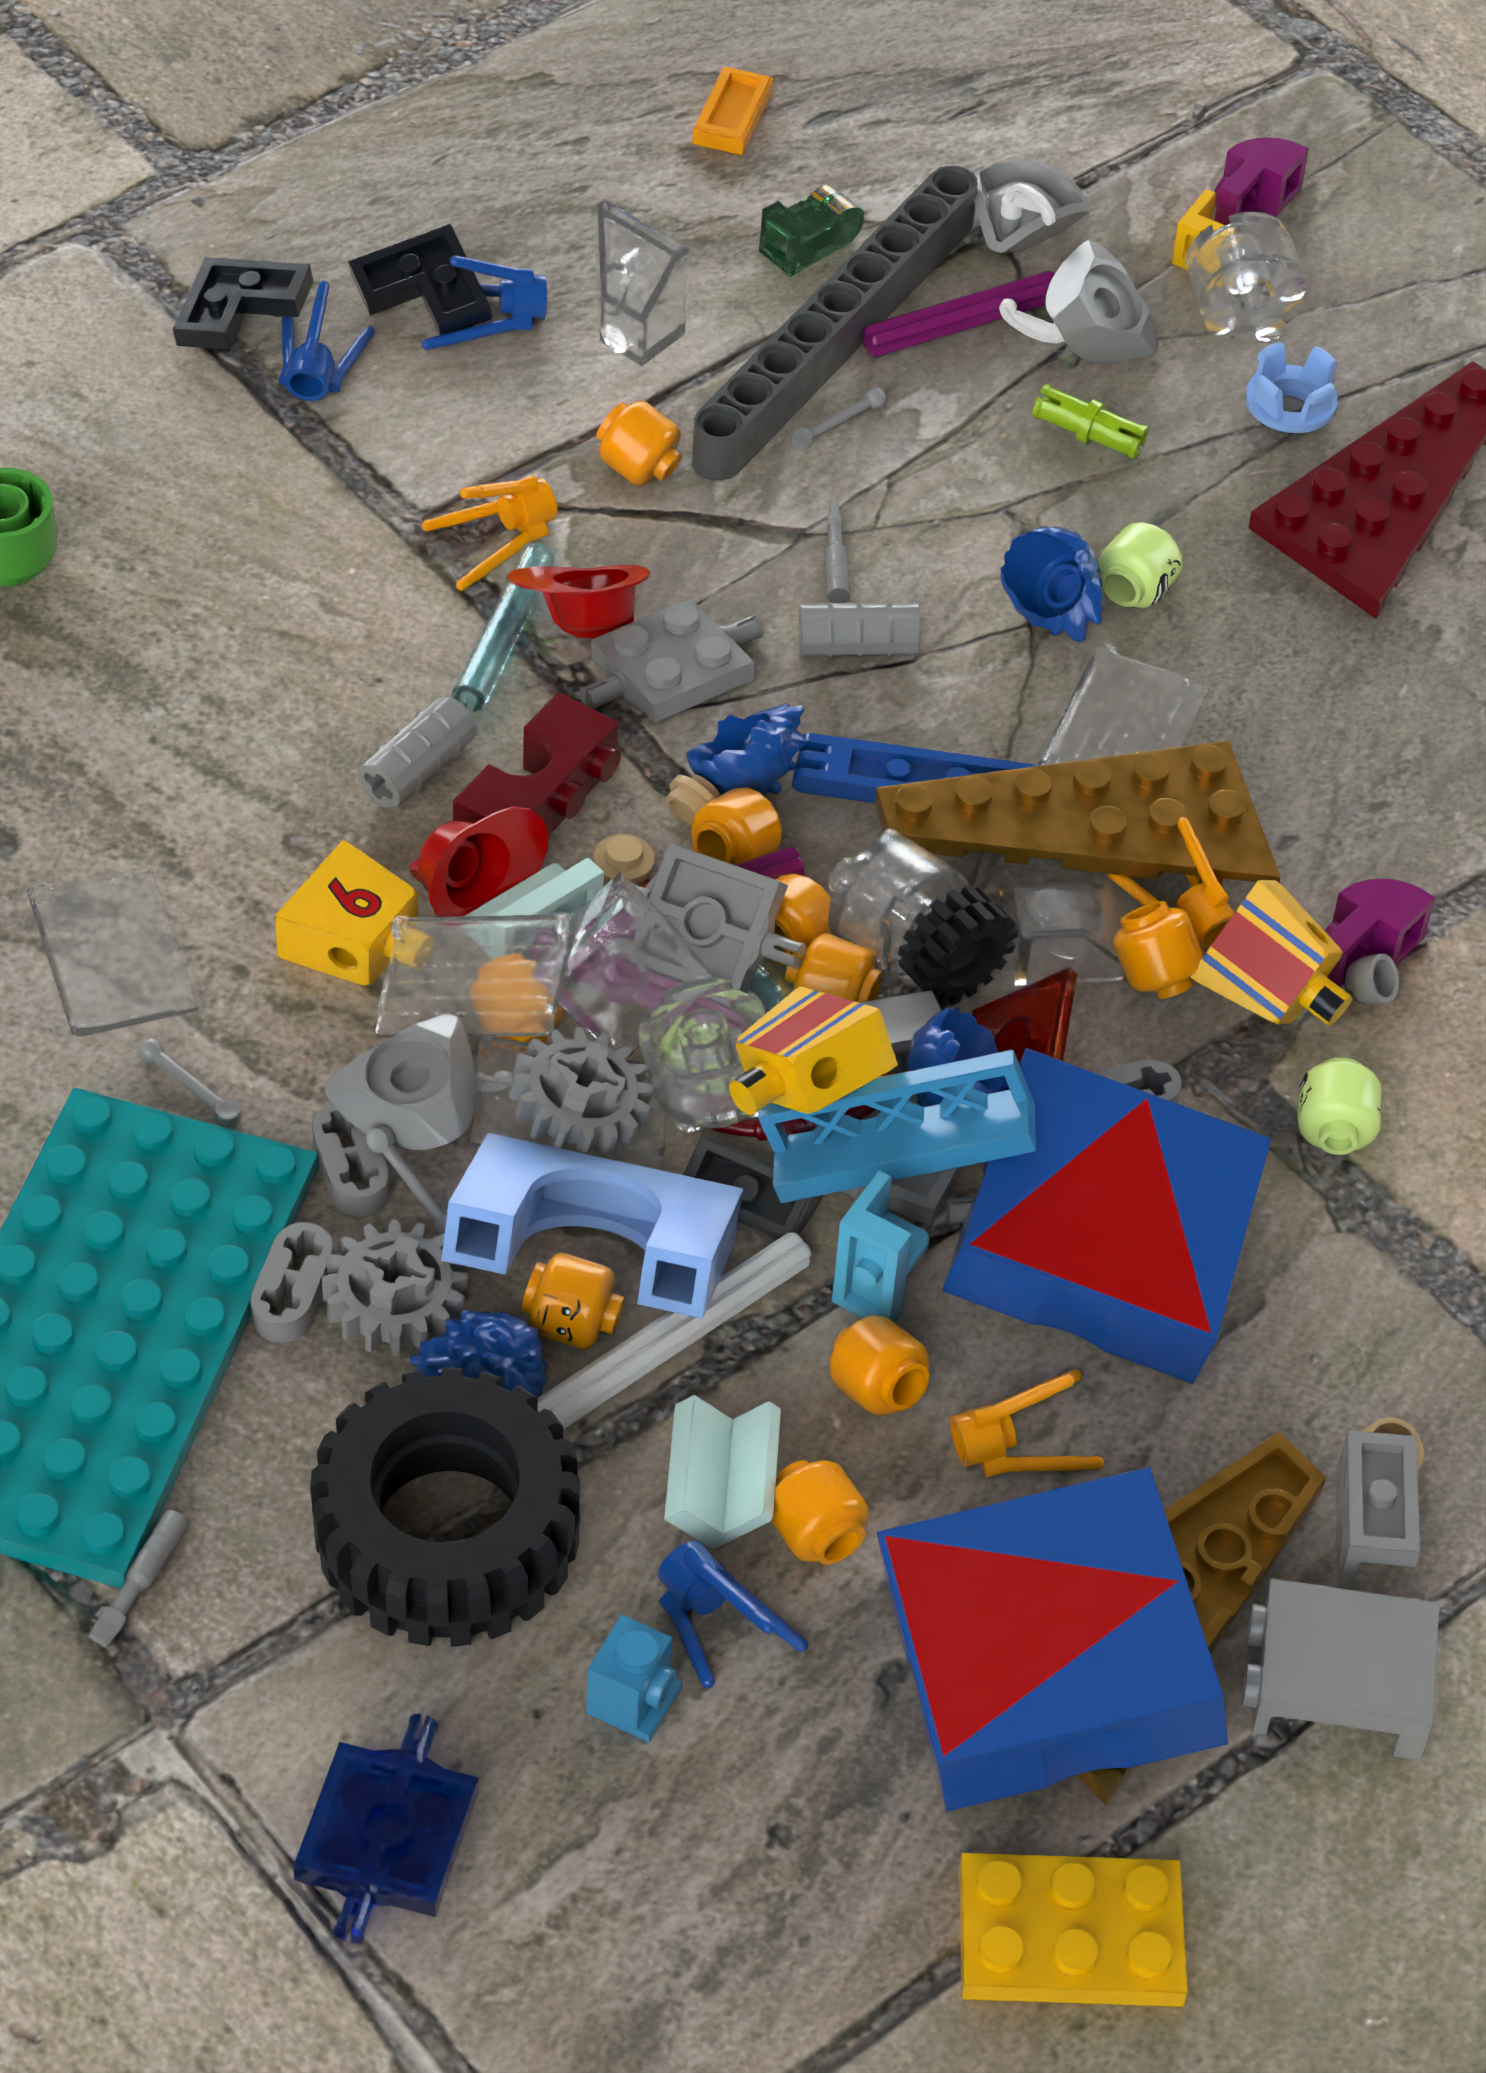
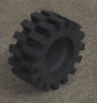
M964 886L961 893L957 889L947 892L945 902L937 898L930 904L932 911L927 916L920 913L914 920L918 927L915 930L908 929L903 939L907 944L899 946L898 955L901 957L898 960L899 966L923 992L932 990L939 1005L945 1006L948 1001L952 1005L959 1003L963 993L971 997L977 993L978 984L982 982L985 986L994 979L990 975L995 968L1003 969L1007 963L1003 956L1013 953L1016 946L1012 942V940L1018 937L1015 922L979 887L974 889L972 886Z

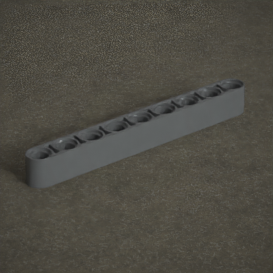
M944 166L933 171L698 410L694 417L692 467L697 474L703 478L718 481L730 479L737 475L863 344V329L867 325L886 320L970 233L974 223V199L977 195L978 187L977 178L973 172L960 166Z

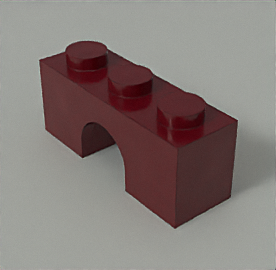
M558 691L524 726L523 769L532 774L513 775L488 764L453 800V821L476 823L497 811L510 807L529 808L543 819L548 830L549 841L551 833L565 818L572 819L580 811L586 796L600 781L607 782L615 773L621 758V752L617 749L618 722Z

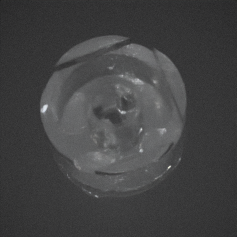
M1244 212L1229 216L1230 224L1222 226L1215 231L1212 225L1201 231L1187 252L1186 265L1201 317L1206 330L1210 334L1231 339L1257 338L1262 342L1276 340L1285 333L1287 324L1300 312L1308 294L1307 279L1294 241L1286 231L1285 225L1274 216L1259 212Z
M889 829L883 832L878 839L867 845L854 859L844 858L832 870L828 881L829 889L834 892L828 912L829 930L831 935L869 949L876 958V967L890 975L894 974L901 979H909L910 977L898 963V960L901 959L898 955L899 946L907 944L903 939L908 929L915 930L918 927L914 920L920 913L927 916L932 911L930 904L937 898L945 902L947 892L957 889L961 893L963 887L968 886L967 879L950 864L899 832Z
M713 977L699 978L670 988L659 997L661 1005L652 1013L649 1019L646 1013L639 1026V1047L651 1085L653 1086L655 1098L661 1109L673 1119L674 1124L684 1131L690 1132L701 1128L725 1127L738 1123L748 1117H758V1112L754 1115H748L738 1108L730 1095L729 1084L744 1073L735 1047L737 1038L762 1018L766 1011L757 995L749 989L748 995L743 991L733 988L729 980Z

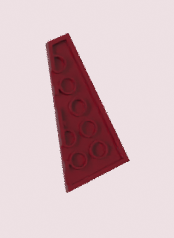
M1471 361L1251 511L1248 528L1377 619L1385 606L1389 593L1393 587L1397 588L1405 575L1406 566L1415 552L1420 551L1452 500L1455 488L1461 479L1466 478L1472 468L1474 458L1482 445H1486V370L1474 361Z

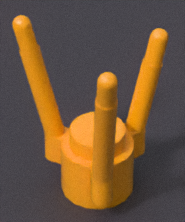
M535 475L517 481L464 487L460 490V496L463 499L501 497L497 501L425 520L422 523V529L428 532L499 514L502 523L507 529L512 530L516 528L522 532L456 582V588L459 591H463L532 541L548 536L549 530L546 523L554 521L557 517L556 498L549 484L543 478H536Z
M1182 817L1177 822L1178 828L1203 883L1198 884V876L1185 874L1192 887L1180 896L1177 901V907L1187 912L1202 948L1207 949L1210 948L1235 912L1228 904L1229 896L1218 882L1189 820ZM1106 874L1143 906L1159 901L1131 877Z
M1072 1369L993 1405L989 1404L951 1415L949 1417L950 1433L962 1466L968 1468L981 1464L986 1478L1006 1472L1099 1470L1103 1468L1105 1462L1100 1456L1006 1457V1449L1016 1447L1017 1445L1016 1432L1010 1414L1073 1386L1074 1383L1081 1380V1371Z

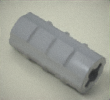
M830 600L827 603H800V656H827L829 659L833 656H857L860 659L861 656L886 655L889 658L891 655H918L920 645L918 602H890L889 600L877 603H862L860 600L856 603H832Z
M438 697L425 710L417 712L409 724L403 729H397L395 736L384 746H378L375 753L359 767L358 779L366 794L375 803L384 808H397L412 793H418L422 784L431 776L438 775L441 768L450 759L457 758L460 751L477 735V726L469 710L453 697Z

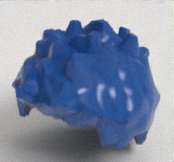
M1046 526L1038 527L1035 530L1027 531L1026 534H1019L1012 539L1010 550L1004 554L1005 564L1000 570L1003 588L1011 599L1016 611L1023 615L1032 626L1036 625L1049 629L1052 635H1060L1065 631L1073 641L1083 642L1086 640L1089 621L1097 625L1102 622L1101 613L1104 611L1101 603L1103 598L1101 587L1103 585L1099 575L1100 568L1091 546L1077 532L1055 526L1052 528Z
M784 703L754 713L745 719L729 714L724 720H719L718 734L713 739V742L700 743L697 747L686 752L688 763L693 773L713 784L720 795L733 788L745 787L760 792L764 797L766 792L780 793L782 788L778 779L789 770H795L796 764L792 758L806 744V738L797 730L801 724L800 716L804 712L802 705L790 707L788 703Z
M947 1007L931 1017L924 1026L914 1033L906 1064L909 1071L990 1055L998 1053L992 1032L987 1030L984 1025H977L976 1018L971 1013H960V1008L952 1009ZM1005 1076L977 1081L972 1088L990 1094L1005 1091L1008 1084ZM929 1091L917 1094V1102L922 1107L938 1105L945 1098Z
M464 1310L461 1313V1319H451L446 1322L447 1330L442 1335L433 1337L429 1341L420 1342L419 1348L421 1352L409 1357L410 1364L418 1367L416 1371L423 1370L424 1377L442 1376V1368H463L464 1377L479 1379L481 1372H486L502 1377L504 1389L512 1392L515 1386H521L537 1398L542 1395L543 1386L548 1381L546 1375L548 1365L542 1359L543 1348L542 1341L537 1338L538 1329L530 1327L528 1322L504 1311L491 1313L489 1311L476 1312Z

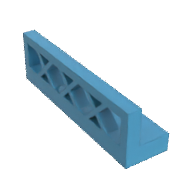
M1014 1050L876 1078L814 1113L805 1114L774 1103H770L758 1111V1119L774 1152L773 1187L781 1203L867 1186L879 1170L892 1176L891 1181L1036 1152L1035 1103ZM1005 1076L1010 1090L986 1094L972 1087L977 1081ZM928 1091L945 1097L940 1104L922 1107L908 1101L912 1095ZM867 1105L881 1111L877 1117L865 1120H858L845 1115L848 1108ZM803 1118L818 1124L813 1131L787 1136L781 1122Z

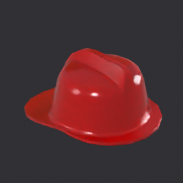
M611 565L595 568L535 566L510 571L507 579L511 584L521 588L541 591L553 622L564 632L578 638L593 639L634 622L636 585L647 580L650 571L646 567L638 565Z
M510 807L497 811L476 823L449 821L438 826L428 836L421 848L419 858L410 864V872L416 880L422 883L425 890L429 892V902L435 915L447 923H462V918L539 871L548 850V830L540 816L529 808Z

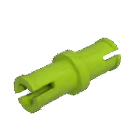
M1047 383L1041 389L1040 394L1044 395L1043 399L1037 397L1032 417L1042 419L1075 433L1076 440L1086 445L1094 441L1127 455L1132 460L1137 459L1141 453V449H1138V446L1144 447L1149 433V426L1138 424L1105 410V403L1096 399L1089 403L1055 389Z

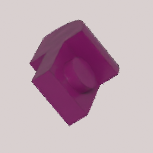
M1269 137L1249 139L1230 148L1227 151L1223 177L1214 191L1216 193L1214 221L1233 228L1237 232L1256 210L1276 218L1302 189L1309 148L1293 141Z
M1385 878L1363 880L1343 889L1338 894L1332 923L1324 930L1341 948L1343 954L1327 978L1341 987L1344 984L1347 968L1356 959L1366 955L1386 954L1391 957L1395 965H1398L1425 938L1435 897L1410 883Z

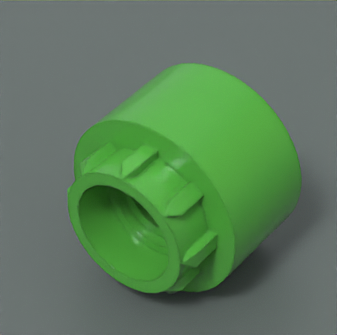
M5 467L0 468V586H16L33 579L52 560L57 549L53 497L48 485L33 473Z

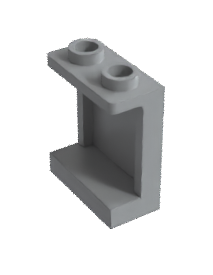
M1270 1578L1264 1605L1251 1604L1247 1626L1246 1646L1258 1647L1257 1665L1248 1663L1246 1665L1241 1706L1254 1708L1252 1733L1266 1735L1272 1717H1284L1393 1733V1757L1422 1761L1434 1720L1439 1603Z

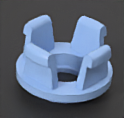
M1282 342L1271 344L1259 352L1257 356L1259 361L1257 371L1250 379L1245 395L1248 410L1259 422L1282 432L1305 433L1320 429L1332 420L1338 403L1337 392L1333 385V370L1337 369V363L1328 352L1318 346L1314 347L1304 367L1286 365V350ZM1283 396H1292L1304 401L1301 412L1284 411Z

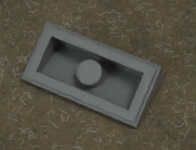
M701 1134L683 1173L685 1176L743 1188L738 1221L777 1239L791 1232L800 1235L824 1196L820 1195L781 1203L773 1187V1164L705 1134Z

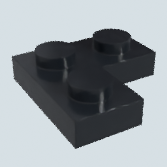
M451 223L348 261L351 276L369 315L422 297L439 335L469 328L492 319L490 305L475 273L467 269L454 267L450 263L452 256L467 258Z
M205 257L173 326L176 345L230 350L245 314L299 317L314 282L310 264Z

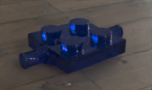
M422 1714L410 1716L406 1733L398 1750H370L339 1742L294 1862L293 1871L294 1881L333 1890L346 1897L337 1924L333 1929V1933L343 1941H347L350 1932L351 1943L363 1942L367 1924L376 1905H390L432 1917L437 1915L479 1793V1777L444 1769L427 1757L435 1733L439 1728L438 1722L430 1716L426 1715L423 1727Z

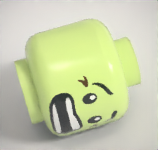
M1145 522L1131 523L1126 526L1106 546L1098 559L1099 575L1103 585L1102 589L1110 600L1124 607L1148 608L1157 603L1175 583L1182 571V554L1177 543L1168 532L1158 526Z
M1334 1057L1323 1061L1305 1073L1299 1085L1297 1119L1299 1132L1308 1143L1322 1148L1327 1153L1344 1155L1360 1150L1375 1140L1381 1129L1382 1090L1381 1083L1374 1072L1354 1059Z

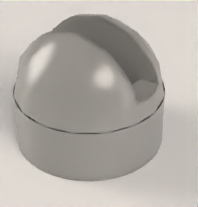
M1366 955L1356 959L1347 968L1344 983L1346 988L1351 991V996L1357 1003L1367 1005L1386 1004L1392 1002L1398 993L1399 975L1394 961L1388 955Z

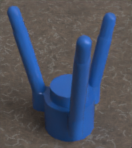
M452 256L450 263L454 267L507 279L500 280L499 285L480 284L485 296L499 297L500 313H510L511 318L427 338L422 341L421 345L425 350L511 330H532V319L544 320L546 316V276L534 275L533 269L511 268L481 260Z
M321 281L318 285L306 341L300 347L295 349L293 317L283 316L281 321L283 367L279 383L286 386L293 396L301 400L316 401L324 398L328 391L332 393L340 392L344 376L375 333L373 327H365L335 367V361L330 349L318 342L329 291V283L327 281Z
M689 1541L678 1546L670 1552L660 1565L658 1577L668 1591L660 1598L659 1604L672 1618L703 1687L711 1688L715 1683V1678L687 1615L688 1611L694 1610L698 1615H706L719 1608L727 1600L764 1633L771 1634L774 1632L799 1652H804L808 1648V1642L736 1581L724 1565L718 1563L701 1542Z

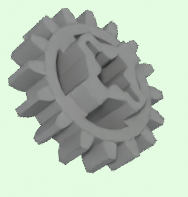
M576 1027L573 1038L566 1040L557 1029L550 1030L546 1044L534 1038L529 1043L526 1055L519 1054L511 1077L513 1081L508 1095L509 1099L518 1102L514 1114L516 1120L534 1121L530 1133L533 1139L548 1134L554 1138L552 1147L563 1149L566 1143L575 1145L576 1152L587 1154L589 1147L596 1145L599 1151L608 1156L612 1154L616 1141L628 1147L634 1139L636 1130L643 1129L650 1110L648 1103L653 1092L652 1085L642 1083L647 1068L644 1064L629 1065L627 1063L631 1052L628 1046L618 1048L616 1051L608 1048L609 1035L602 1033L593 1042L586 1039L583 1028Z
M392 1219L388 1225V1232L380 1234L370 1223L363 1226L364 1240L358 1242L351 1237L344 1236L341 1239V1255L329 1254L326 1259L327 1275L322 1276L323 1301L327 1303V1319L329 1323L341 1322L342 1338L346 1341L357 1337L359 1334L364 1335L365 1351L372 1353L380 1342L390 1343V1350L393 1356H400L403 1342L412 1341L420 1350V1342L427 1341L429 1333L432 1332L440 1336L447 1330L446 1322L450 1319H461V1313L464 1311V1299L468 1298V1273L463 1272V1265L441 1261L444 1234H440L431 1240L426 1239L425 1224L417 1223L410 1233L401 1232L398 1220Z

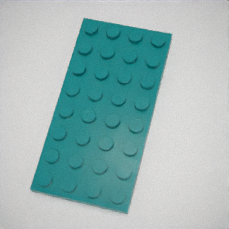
M73 1087L0 1229L1 1555L122 1589L126 1582L128 1569L158 1521L252 1316L250 1304L252 1291L274 1239L282 1229L290 1224H294L319 1170L318 1152Z

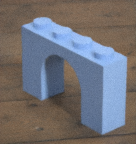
M488 1133L448 1202L441 1261L506 1275L524 1241L537 1232L566 1226L601 1229L621 1235L645 1250L638 1305L703 1319L734 1248L743 1188Z

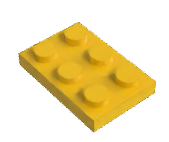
M961 1853L959 1896L962 2000L1184 2007L1188 1989L1180 1860Z

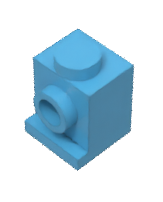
M621 1614L588 1667L586 1714L650 1743L682 1690L683 1681L677 1679V1670L671 1667L673 1637Z

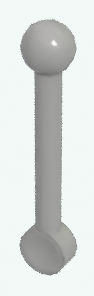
M872 387L866 391L865 398L812 427L799 426L794 428L791 432V445L798 450L809 449L813 445V438L868 408H881L886 402V393L879 387Z
M153 1038L142 1041L138 1049L142 1061L158 1064L215 1110V1119L219 1125L233 1127L239 1123L241 1107L237 1101L233 1099H220L163 1053L164 1049L160 1041Z
M379 1125L370 1129L366 1135L369 1149L375 1153H383L434 1220L436 1235L445 1234L447 1214L442 1211L394 1147L395 1136L393 1131L385 1125Z

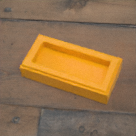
M723 66L693 128L692 144L743 156L773 92V77Z

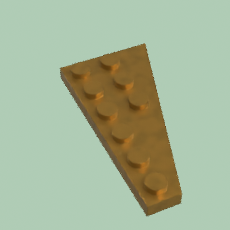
M1229 740L876 788L875 806L889 850L961 858L971 850L1004 854V862L1027 865L1028 857L1061 860V869L1149 879H1158L1164 872L1198 876V884H1201L1203 881L1178 828V820L1184 817L1189 820L1221 886L1223 879L1249 882L1276 880L1280 883L1281 876Z
M1280 1431L1164 1509L1210 1654L1323 1491L1326 1476ZM1132 1767L1099 1769L1077 1774V1776L1106 1806Z

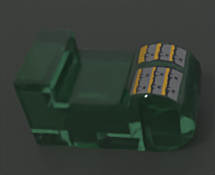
M831 185L820 186L811 193L807 200H801L788 208L780 201H777L762 209L759 252L792 277L851 243L863 226L865 219L864 211ZM787 244V253L783 252L780 247Z

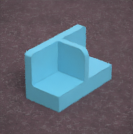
M879 1170L840 1221L832 1302L862 1318L870 1315L885 1316L895 1323L903 1310L906 1278L927 1250L929 1235L920 1227L888 1212L892 1176Z

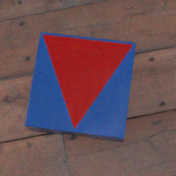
M1026 1048L1019 1065L1035 1103L1036 1152L984 1162V1176L965 1218L942 1291L1029 1324L1043 1325L1069 1332L1087 1340L1105 1352L1193 1384L1217 1341L1272 1138Z
M1150 1467L877 1531L885 1580L906 1660L912 1667L916 1682L923 1724L946 1812L1047 1788L1063 1779L1088 1771L1109 1768H1131L1228 1744L1224 1696Z

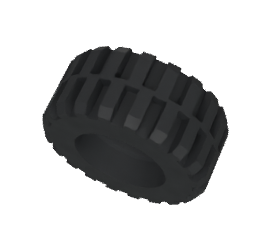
M442 1368V1376L424 1377L423 1370L402 1374V1384L390 1388L387 1382H382L366 1391V1404L359 1407L356 1403L349 1404L335 1419L337 1433L331 1431L325 1434L317 1450L318 1466L311 1471L310 1493L316 1551L320 1553L321 1569L329 1586L340 1589L341 1602L355 1616H362L366 1611H369L371 1627L388 1636H393L398 1628L408 1632L409 1643L430 1646L432 1637L450 1638V1647L472 1645L471 1635L487 1631L489 1639H494L511 1632V1619L519 1615L523 1621L531 1620L545 1608L544 1592L550 1596L559 1592L568 1578V1563L576 1559L579 1545L580 1478L578 1477V1460L573 1444L563 1438V1425L551 1410L544 1408L538 1413V1398L521 1386H515L512 1392L504 1389L502 1377L490 1373L481 1372L479 1379L464 1377L463 1368ZM442 1471L465 1472L482 1477L502 1490L512 1502L507 1513L494 1526L477 1536L454 1542H432L412 1537L393 1526L381 1513L388 1499L402 1486L423 1475Z

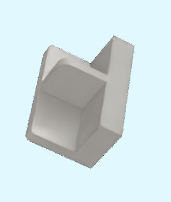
M1347 1431L1336 1472L1337 1588L1352 1590L1359 1563L1416 1567L1420 1554L1417 1436Z

